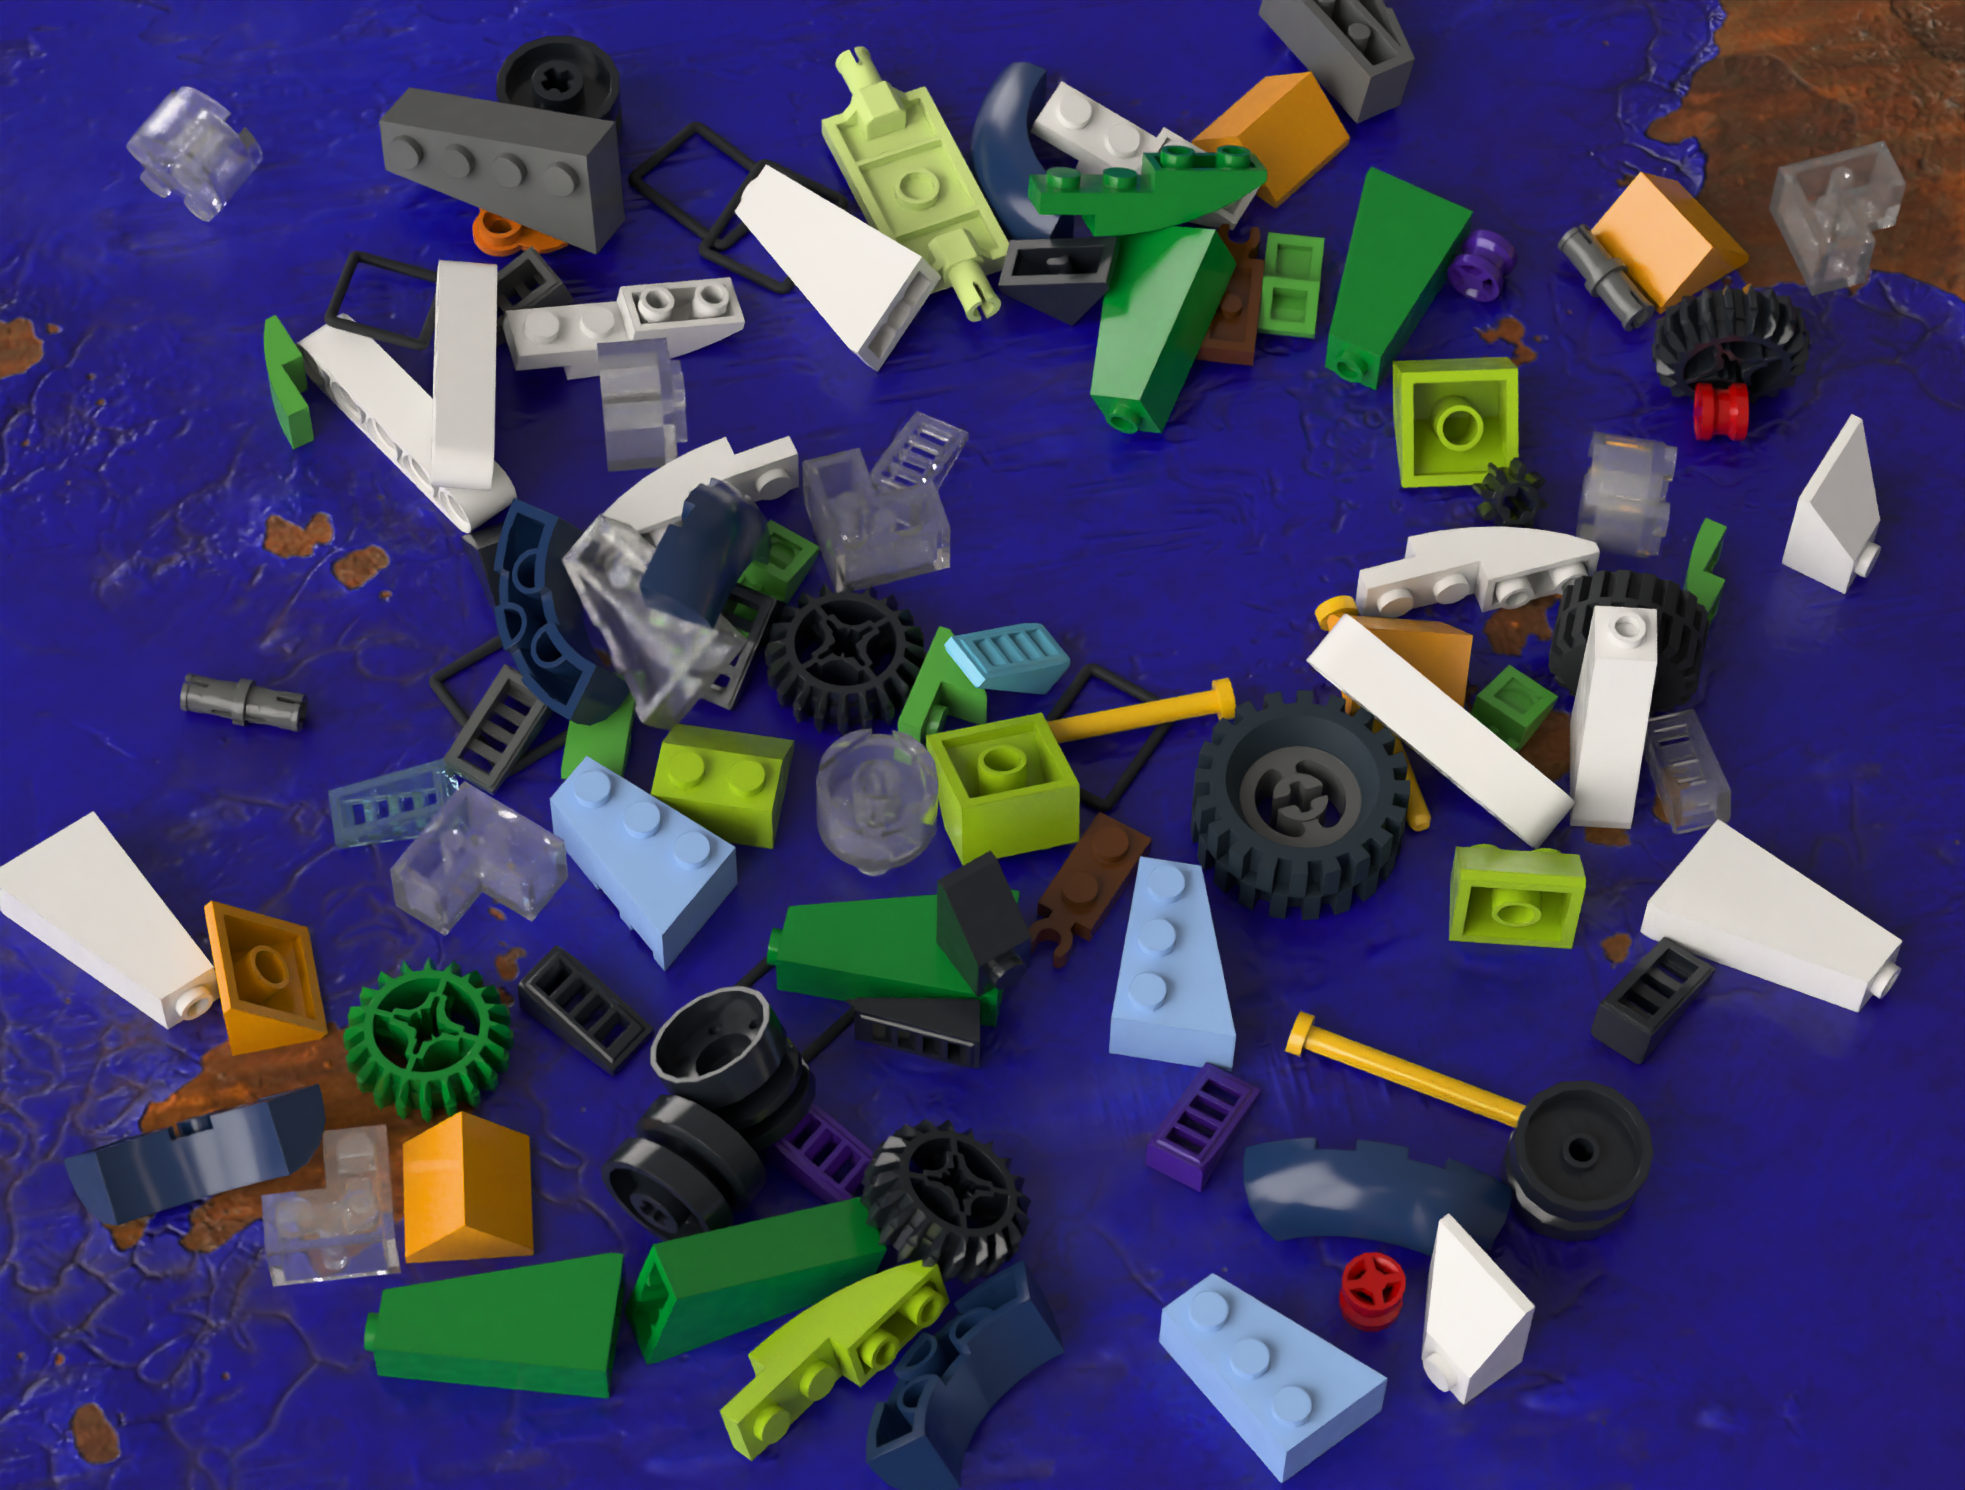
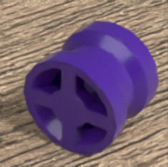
M1474 230L1466 236L1462 243V255H1458L1453 259L1448 268L1447 276L1452 286L1465 297L1481 302L1493 301L1498 297L1503 288V277L1508 276L1516 266L1518 255L1511 243L1501 235L1489 230Z

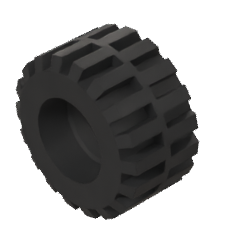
M1618 569L1617 572L1597 571L1593 573V577L1583 575L1575 579L1574 585H1568L1565 588L1560 599L1549 653V670L1555 674L1554 680L1559 686L1569 689V694L1575 697L1594 607L1612 606L1657 609V667L1649 715L1654 711L1664 713L1674 710L1675 705H1684L1690 700L1691 695L1697 691L1709 630L1708 612L1704 605L1697 603L1698 598L1693 593L1681 590L1679 584L1671 580L1657 578V575L1646 572L1642 574L1632 572L1631 570Z

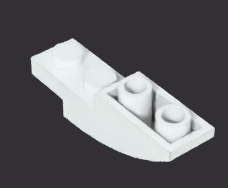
M1064 82L1060 83L1037 117L1031 133L1077 159L1079 162L1076 170L1080 171L1081 175H1103V170L1111 167L1132 169L1137 172V175H1141L1143 153H1161V148L1169 145L1186 146L1195 150V153H1207L1165 127L1156 138ZM1260 186L1241 199L1189 222L1219 228L1222 223L1229 224V230H1233Z
M726 277L621 286L617 301L509 310L505 311L502 327L516 371L564 366L567 379L571 380L621 372L663 362L693 352L742 330L745 320L731 278Z
M787 436L735 455L727 438L724 437L668 462L643 478L619 497L587 532L588 535L595 538L585 567L589 581L605 575L622 574L636 564L651 560L668 525L672 524L678 527L683 525L682 509L684 500L700 483L709 486L712 477L728 482L744 491L754 502L762 499H776L789 490L799 487L798 452L790 437Z
M1504 526L1467 527L1410 536L1407 541L1405 559L1360 570L1355 603L1361 616L1396 618L1406 614L1411 609L1434 603H1455L1470 594H1475L1482 612L1498 608L1515 609L1533 599L1557 593L1563 595L1565 588L1568 585H1574L1575 579L1583 575L1593 577V573L1596 572L1600 551L1596 542L1568 534L1530 528Z

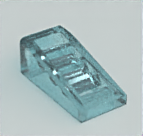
M444 759L328 791L335 844L339 849L440 835L465 828L458 781ZM435 793L437 803L430 805L428 794ZM412 797L413 810L405 812L403 798ZM387 800L389 816L380 819L378 801ZM363 803L365 823L356 825L353 805Z

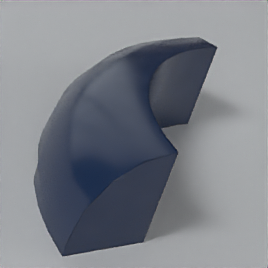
M1013 62L1004 67L987 91L973 126L970 141L969 169L1008 242L1010 240L1073 238L1074 215H1039L1028 198L1029 175H1047V172L1038 161L1029 140L1033 125L1046 106L1047 70L1026 62Z
M712 477L709 486L700 483L684 500L682 509L683 525L681 527L672 524L668 525L647 566L639 587L645 607L713 630L729 595L746 568L754 560L768 565L772 541L766 517L753 499L732 484Z
M514 498L504 521L494 563V571L500 574V605L494 607V612L503 648L512 655L519 672L523 676L522 682L537 699L554 712L576 724L594 725L606 720L622 705L633 688V685L620 679L602 662L595 652L585 628L582 613V583L589 553L595 538L554 514Z
M314 1084L262 1097L258 1101L229 1109L226 1107L176 1123L179 1135L175 1136L173 1126L141 1135H133L64 1158V1164L75 1192L87 1210L102 1223L118 1226L214 1194L270 1179L289 1176L308 1164L321 1144L326 1121L322 1093L319 1084Z
M1301 1138L1266 1142L1245 1147L1243 1182L1249 1206L1260 1226L1276 1242L1311 1236L1355 1237L1402 1246L1432 1257L1439 1220L1450 1214L1485 1251L1494 1242L1505 1224L1512 1201L1513 1188L1498 1179L1449 1158L1445 1162L1444 1168L1408 1159L1409 1147L1357 1139L1356 1151L1318 1149L1319 1143L1317 1138Z
M1024 1259L982 1282L956 1301L954 1305L959 1313L936 1335L933 1336L923 1332L893 1371L899 1380L887 1402L876 1403L866 1441V1462L872 1471L889 1486L900 1490H955L961 1488V1471L966 1450L972 1436L986 1414L1023 1377L1050 1359L1065 1352L1061 1334L1052 1310L1040 1285Z

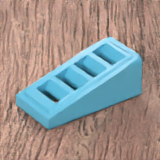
M1039 623L1016 624L951 636L944 644L946 651L976 688L1046 694L1070 666L1068 655L1046 628Z

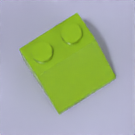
M1508 357L1393 361V420L1402 488L1464 486L1482 483L1485 476L1489 473L1488 463L1492 462L1498 468L1509 467L1514 457L1519 458L1518 367Z
M1042 712L926 735V746L944 827L963 866L990 850L998 859L1079 842L1080 784Z
M675 723L662 742L651 795L728 843L773 849L794 751V740Z
M1477 844L1471 847L1456 846L1450 878L1449 941L1572 949L1586 889V876L1580 855L1563 854L1551 848L1519 851L1504 850L1490 844Z

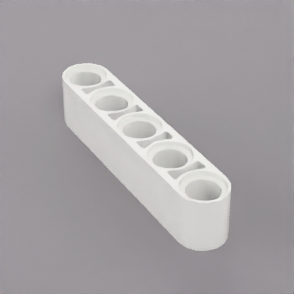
M439 260L435 300L431 487L491 491L495 440L497 264Z
M342 313L337 316L339 318L354 321L350 316H348L345 313ZM325 324L295 344L303 355L305 373L462 532L467 534L472 532L511 505L514 498L517 499L516 490L510 478L495 460L491 491L431 487L433 398L372 338L332 328Z
M1344 614L1306 660L1323 677L1357 705L1373 714L1374 719L1384 727H1387L1391 733L1532 848L1538 849L1574 806L1575 801L1561 788L1348 614Z

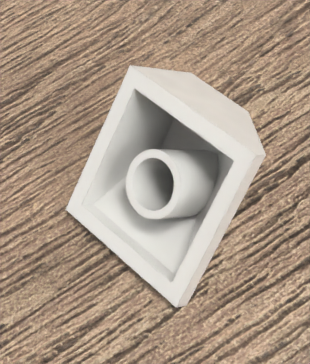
M1853 414L1847 420L1799 497L1782 564L1843 594L1847 592L1857 574L1864 578L1869 575L1881 551V546L1874 543L1880 516L1863 420Z
M1447 1214L1439 1220L1428 1273L1421 1359L1423 1360L1424 1370L1433 1384L1443 1392L1450 1390L1465 1405L1522 1362L1535 1306L1450 1214Z

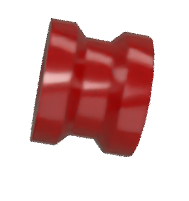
M1698 383L1696 385L1693 413L1694 431L1697 441H1710L1715 435H1727L1732 441H1744L1746 439L1749 423V398L1745 383H1732L1727 389H1715L1710 383Z
M1366 1252L1355 1256L1346 1265L1342 1274V1287L1338 1297L1339 1310L1344 1320L1352 1327L1364 1332H1378L1389 1328L1398 1319L1402 1309V1298L1406 1289L1405 1274L1400 1264L1385 1254ZM1364 1292L1366 1295L1371 1296L1373 1302L1360 1295Z

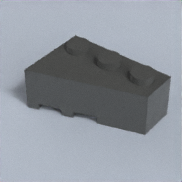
M1262 0L1259 15L1306 68L1313 73L1315 78L1356 123L1401 104L1415 58L1393 9L1386 8L1383 0Z

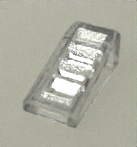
M916 411L877 461L865 480L864 503L917 525L969 438V432ZM923 432L946 443L944 446L920 437V434ZM914 446L934 454L936 457L932 460L911 451ZM906 461L925 469V471L921 473L902 464ZM896 475L915 484L911 487L894 480V477Z
M1689 709L1648 718L1643 752L1673 833L1682 834L1709 828L1717 819L1726 824L1731 818V789L1695 710ZM1688 737L1689 740L1662 747L1660 745V742ZM1691 759V760H1687V761H1682V762H1678V763L1669 764V763H1672V762H1677V761H1681V760ZM1699 780V781H1695V782H1690V783L1678 785V784H1680V783H1685V782H1689V781Z

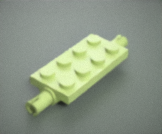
M855 47V53L860 60L858 63H856L850 49L844 51L836 59L835 65L853 95L851 104L843 113L822 120V135L869 226L923 257L941 276V279L930 294L953 287L965 309L968 320L971 322L981 321V316L977 310L979 305L986 319L993 316L1000 309L1001 301L994 293L986 275L1003 269L1009 242L926 86L904 93L892 87L889 82L881 79L867 48Z

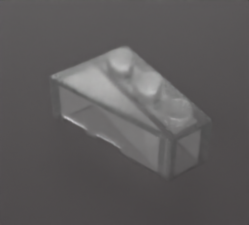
M599 514L563 557L562 562L593 625L600 628L613 655L610 657V660L617 674L624 677L637 703V706L634 708L642 724L671 731L675 723L679 724L748 640L722 614H720L712 630L645 607L639 584L656 549L630 524Z

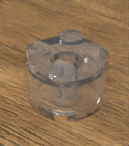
M181 86L177 92L174 88L133 134L126 145L132 156L144 167L145 170L140 175V178L152 192L163 198H166L171 192L177 194L184 199V204L189 211L205 222H210L223 209L263 160V154L256 139L246 127L237 134L225 122L231 115L225 107L206 94L188 86Z
M1594 431L1587 456L1592 457L1591 467L1588 466L1587 474H1584L1576 536L1596 542L1600 552L1647 558L1648 555L1658 556L1661 538H1665L1668 526L1670 502L1664 501L1667 495L1668 483L1672 482L1674 476L1677 447L1667 446L1664 441Z
M862 729L844 735L825 751L821 758L816 778V822L818 832L825 846L840 860L857 867L860 872L870 876L884 874L889 869L902 866L923 853L936 835L938 828V777L933 757L918 740L906 733L892 730V735L872 734V729Z

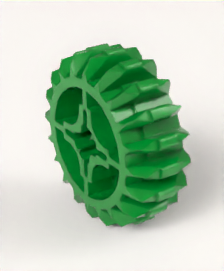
M430 956L424 964V970L413 972L412 967L406 961H403L400 967L401 976L395 979L381 971L377 978L379 990L362 987V991L359 994L361 1006L350 1007L347 1015L349 1028H346L343 1033L344 1047L348 1050V1055H346L347 1067L349 1072H352V1075H357L358 1089L363 1095L373 1093L374 1103L379 1107L380 1111L395 1103L396 1113L402 1120L414 1108L421 1109L422 1119L428 1124L434 1115L435 1109L445 1108L446 1114L451 1117L458 1113L457 1103L461 1101L477 1109L481 1102L479 1089L496 1093V1088L499 1085L497 1073H508L510 1066L508 1052L514 1046L513 1030L509 1028L511 1024L510 1011L506 1004H501L500 993L495 988V985L484 987L483 977L477 969L462 977L461 967L455 960L444 971H438L436 963ZM451 1011L467 1018L478 1030V1036L465 1033L464 1026L452 1022ZM437 1030H438V1033H439V1037H438V1038L435 1037V1035H436V1033H437ZM422 1041L423 1043L419 1049V1042ZM380 1044L391 1046L395 1054L406 1057V1069L390 1062L379 1050Z

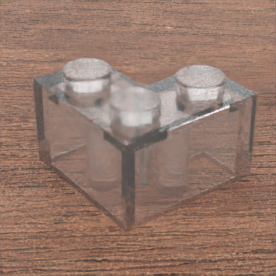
M1885 141L1781 166L1778 169L1769 210L1812 296L1864 283L1876 243L1871 231L1896 224L1906 182Z
M667 338L597 343L608 472L661 468L677 458V443L688 442L683 373H681L680 360L670 361Z
M860 448L803 461L804 504L835 593L842 592L848 581L854 591L869 588L871 585L877 586L950 568L951 528L934 481L876 495Z
M466 781L460 785L390 869L396 906L444 936L450 932L482 892L532 922L568 879L565 841Z
M386 1124L323 1131L326 1188L262 1195L265 1254L273 1287L401 1273L393 1161Z

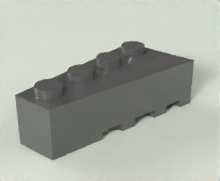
M411 87L406 90L379 120L385 170L596 255L625 221L616 123L614 121Z

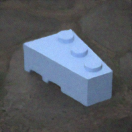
M1140 856L1111 1017L1109 1053L1201 1068L1208 1062L1223 1071L1232 1072L1236 1034L1202 867L1200 865Z
M1214 1273L1162 1309L1160 1344L1281 1483L1288 1480L1382 1411L1387 1377Z

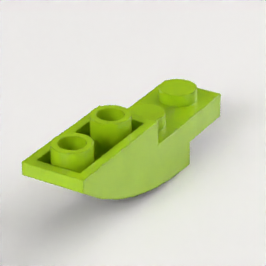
M922 1260L864 1278L804 1310L750 1352L748 1356L756 1377L720 1410L734 1449L753 1461L766 1447L779 1441L785 1435L789 1426L815 1401L824 1398L842 1375L859 1387H862L875 1373L888 1367L898 1352L919 1331L932 1325L938 1319L942 1310L950 1303L938 1264L936 1263L933 1267H923Z

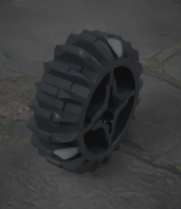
M1751 283L1742 289H1731L1727 284L1723 290L1711 291L1708 288H1703L1702 295L1698 297L1684 295L1681 305L1666 307L1665 316L1656 320V330L1653 334L1654 343L1651 345L1653 363H1656V372L1660 376L1661 385L1670 387L1672 396L1683 397L1689 395L1694 403L1695 389L1698 383H1710L1715 389H1727L1732 383H1745L1749 402L1756 404L1758 398L1762 396L1778 397L1780 388L1795 386V378L1805 373V363L1809 359L1810 337L1801 308L1792 305L1790 296H1776L1773 288L1755 291Z
M849 581L840 593H832L824 583L819 591L820 597L817 599L802 592L798 599V608L784 606L783 612L780 614V623L772 624V628L769 631V643L765 649V665L768 666L767 681L769 686H771V690L777 691V701L780 703L781 709L793 707V716L796 718L797 723L814 717V726L819 734L829 723L837 724L838 731L843 737L848 732L849 725L859 724L868 735L873 727V719L876 718L890 726L895 718V709L903 711L927 655L924 652L923 632L921 627L914 626V616L911 614V610H898V602L894 594L880 601L877 600V591H875L873 585L863 594L854 593V589ZM816 641L819 648L812 652L811 660L801 665L799 662L800 656L810 644ZM890 653L893 658L892 662L883 673L876 676L873 673V668L880 664L881 657Z
M924 1119L914 1127L905 1124L900 1130L895 1131L892 1136H889L887 1141L881 1142L872 1155L873 1159L864 1171V1177L861 1182L865 1187L860 1203L869 1209L865 1224L882 1230L878 1245H893L898 1250L897 1263L906 1259L912 1262L922 1260L923 1267H933L937 1263L943 1284L957 1276L960 1281L967 1285L979 1276L987 1279L992 1273L997 1272L1005 1261L1009 1262L1020 1248L1019 1242L1027 1233V1227L1031 1221L1027 1214L1032 1200L1021 1193L1025 1179L1009 1172L1012 1158H999L992 1152L994 1140L982 1144L974 1139L972 1127L963 1133H958L949 1120L935 1127L930 1121Z

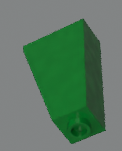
M1371 166L1366 174L1329 331L1325 368L1334 371L1346 381L1358 382L1373 390H1377L1393 365V361L1396 360L1447 280V272L1451 262L1458 255H1462V243L1470 233L1473 211Z
M1171 226L1155 231L1113 236L1118 237L1120 248L1110 288L1104 294L1090 396L1105 416L1107 423L1120 432L1133 434L1137 431L1162 433L1237 265L1221 237L1213 229Z
M1011 889L1019 908L1020 891ZM937 894L788 906L783 929L773 928L769 940L767 964L776 966L777 990L840 1001L858 998L980 1000V1025L996 1027L1004 989L999 990L995 987L982 996L977 997L936 943Z
M861 1197L653 1244L624 1309L646 1364L650 1365L664 1361L813 1305L845 1287L875 1275L887 1251V1245H878L881 1229L865 1224L869 1209L860 1203Z
M606 1253L383 1289L379 1313L369 1312L367 1317L364 1349L374 1353L378 1376L609 1399L627 1283L624 1254Z

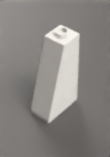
M767 164L759 176L746 186L741 202L734 211L847 347L865 364L877 372L941 279V276L920 255Z
M1612 606L1594 607L1570 720V797L1575 801L1574 806L1570 809V826L1631 829L1657 667V609Z
M94 811L0 867V910L5 916L166 1029L172 1028L183 1020H193L201 1016L210 1008L213 1001L220 998L214 966Z
M1717 819L1649 899L1640 931L1650 939L1660 941L1663 937H1666L1692 954L1855 1012H1859L1872 995L1882 999L1894 985L1901 972V968L1895 964L1902 944L1901 939L1719 819Z

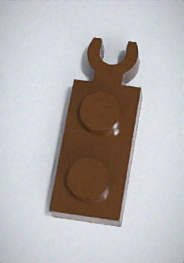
M1222 223L1218 229V234L1237 265L1196 355V360L1253 366L1265 260L1256 259L1259 254L1261 234L1258 227H1251L1247 242L1234 243L1228 237L1229 224Z
M1098 812L1038 901L1037 914L1044 919L1034 922L1028 929L1031 935V955L1042 941H1054L1059 946L1053 953V966L1060 969L1071 958L1074 934L1090 942L1137 873L1140 856L1147 857L1151 852L1152 838Z

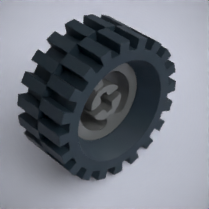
M1297 690L1296 703L1287 704L1283 703L1281 691L1265 694L1263 709L1260 711H1256L1250 700L1235 708L1234 725L1223 717L1213 727L1212 742L1204 741L1199 752L1198 768L1195 770L1191 811L1192 843L1198 842L1197 858L1203 870L1215 866L1213 883L1224 894L1234 885L1240 887L1239 904L1253 911L1259 899L1270 902L1269 916L1285 919L1287 906L1301 907L1302 920L1319 919L1320 906L1327 903L1330 904L1334 915L1350 910L1352 892H1355L1363 902L1376 893L1378 877L1385 881L1388 879L1394 869L1396 855L1400 854L1410 797V780H1406L1408 765L1403 752L1393 755L1395 737L1388 728L1384 727L1373 734V714L1360 707L1355 715L1351 717L1344 713L1346 699L1330 694L1327 706L1312 704L1314 691ZM1271 797L1273 799L1270 824L1268 826L1260 817L1256 807L1263 799ZM1328 800L1335 806L1340 815V820L1331 828L1324 827Z

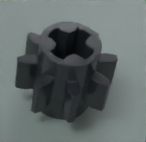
M1516 457L1512 459L1509 467L1498 468L1492 462L1488 463L1489 473L1485 476L1482 483H1474L1472 486L1484 500L1475 509L1476 513L1484 521L1495 517V527H1511L1512 524H1523L1525 527L1532 529V519L1536 516L1539 509L1548 508L1549 505L1539 496L1537 489L1545 484V478L1537 471L1526 474V465Z

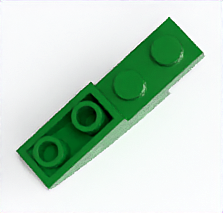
M1169 145L1162 147L1161 153H1143L1141 175H1137V172L1132 169L1122 167L1106 168L1103 170V175H1081L1080 171L1067 167L1050 168L1047 170V175H1029L1028 198L1039 215H1082L1083 221L1094 237L1129 235L1186 223L1215 212L1241 199L1267 182V169L1254 153L1241 146L1226 145L1218 147L1216 153H1195V150L1186 146Z

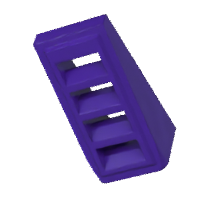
M1206 1062L1148 1143L1145 1164L1201 1193L1261 1096V1089ZM1211 1084L1239 1100L1235 1105H1232L1206 1090ZM1201 1102L1226 1115V1118L1222 1122L1196 1107ZM1190 1119L1215 1133L1210 1138L1185 1124ZM1179 1136L1203 1148V1150L1198 1154L1178 1144L1175 1140Z
M812 1102L808 1113L789 1134L766 1148V1161L828 1204L854 1198L852 1194L862 1183L864 1171L873 1159L872 1155L874 1152ZM807 1133L811 1135L799 1150L795 1148ZM827 1146L832 1150V1153L818 1167L812 1161ZM848 1161L854 1167L838 1184L833 1180V1177Z

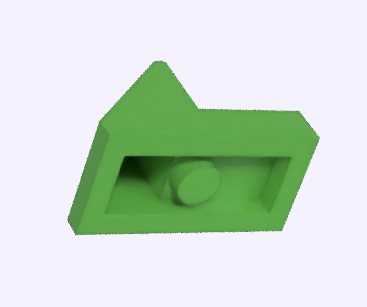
M939 626L898 720V754L921 760L926 748V735L943 732L948 715L979 725L986 724L987 694L985 689L976 688L944 646L949 638L954 636L951 629Z

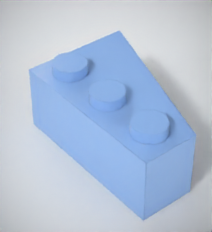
M588 756L584 758L550 798L554 837L597 890L601 888L619 910L620 918L630 930L635 929L653 951V958L665 972L737 885L736 847Z

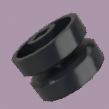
M545 36L524 43L507 56L497 74V102L614 121L616 123L618 149L621 146L623 119L622 106L620 104V76L611 56L596 44L574 36Z
M1589 1080L1559 1082L1538 1092L1520 1113L1514 1131L1507 1141L1499 1168L1501 1182L1513 1188L1510 1206L1516 1217L1538 1234L1563 1242L1593 1240L1615 1229L1630 1211L1637 1198V1194L1647 1179L1653 1158L1650 1128L1635 1104L1614 1088Z
M660 1095L635 1123L636 1138L627 1137L601 1166L602 1180L615 1201L630 1217L664 1242L734 1226L733 1212H742L746 1209L767 1183L766 1169L758 1154L736 1130L699 1104L677 1095Z

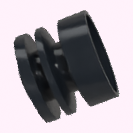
M745 986L719 988L698 996L670 1017L660 1028L651 1046L650 1065L668 1093L695 1102L720 1117L736 1130L755 1152L771 1146L789 1134L806 1116L816 1095L815 1076L802 1059L798 1049L787 1037L785 1028L760 991Z

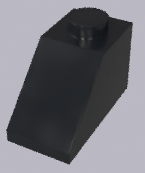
M991 850L937 880L936 943L977 997L982 996L995 987L1001 990L1012 986L1030 968L1031 935L1001 866Z

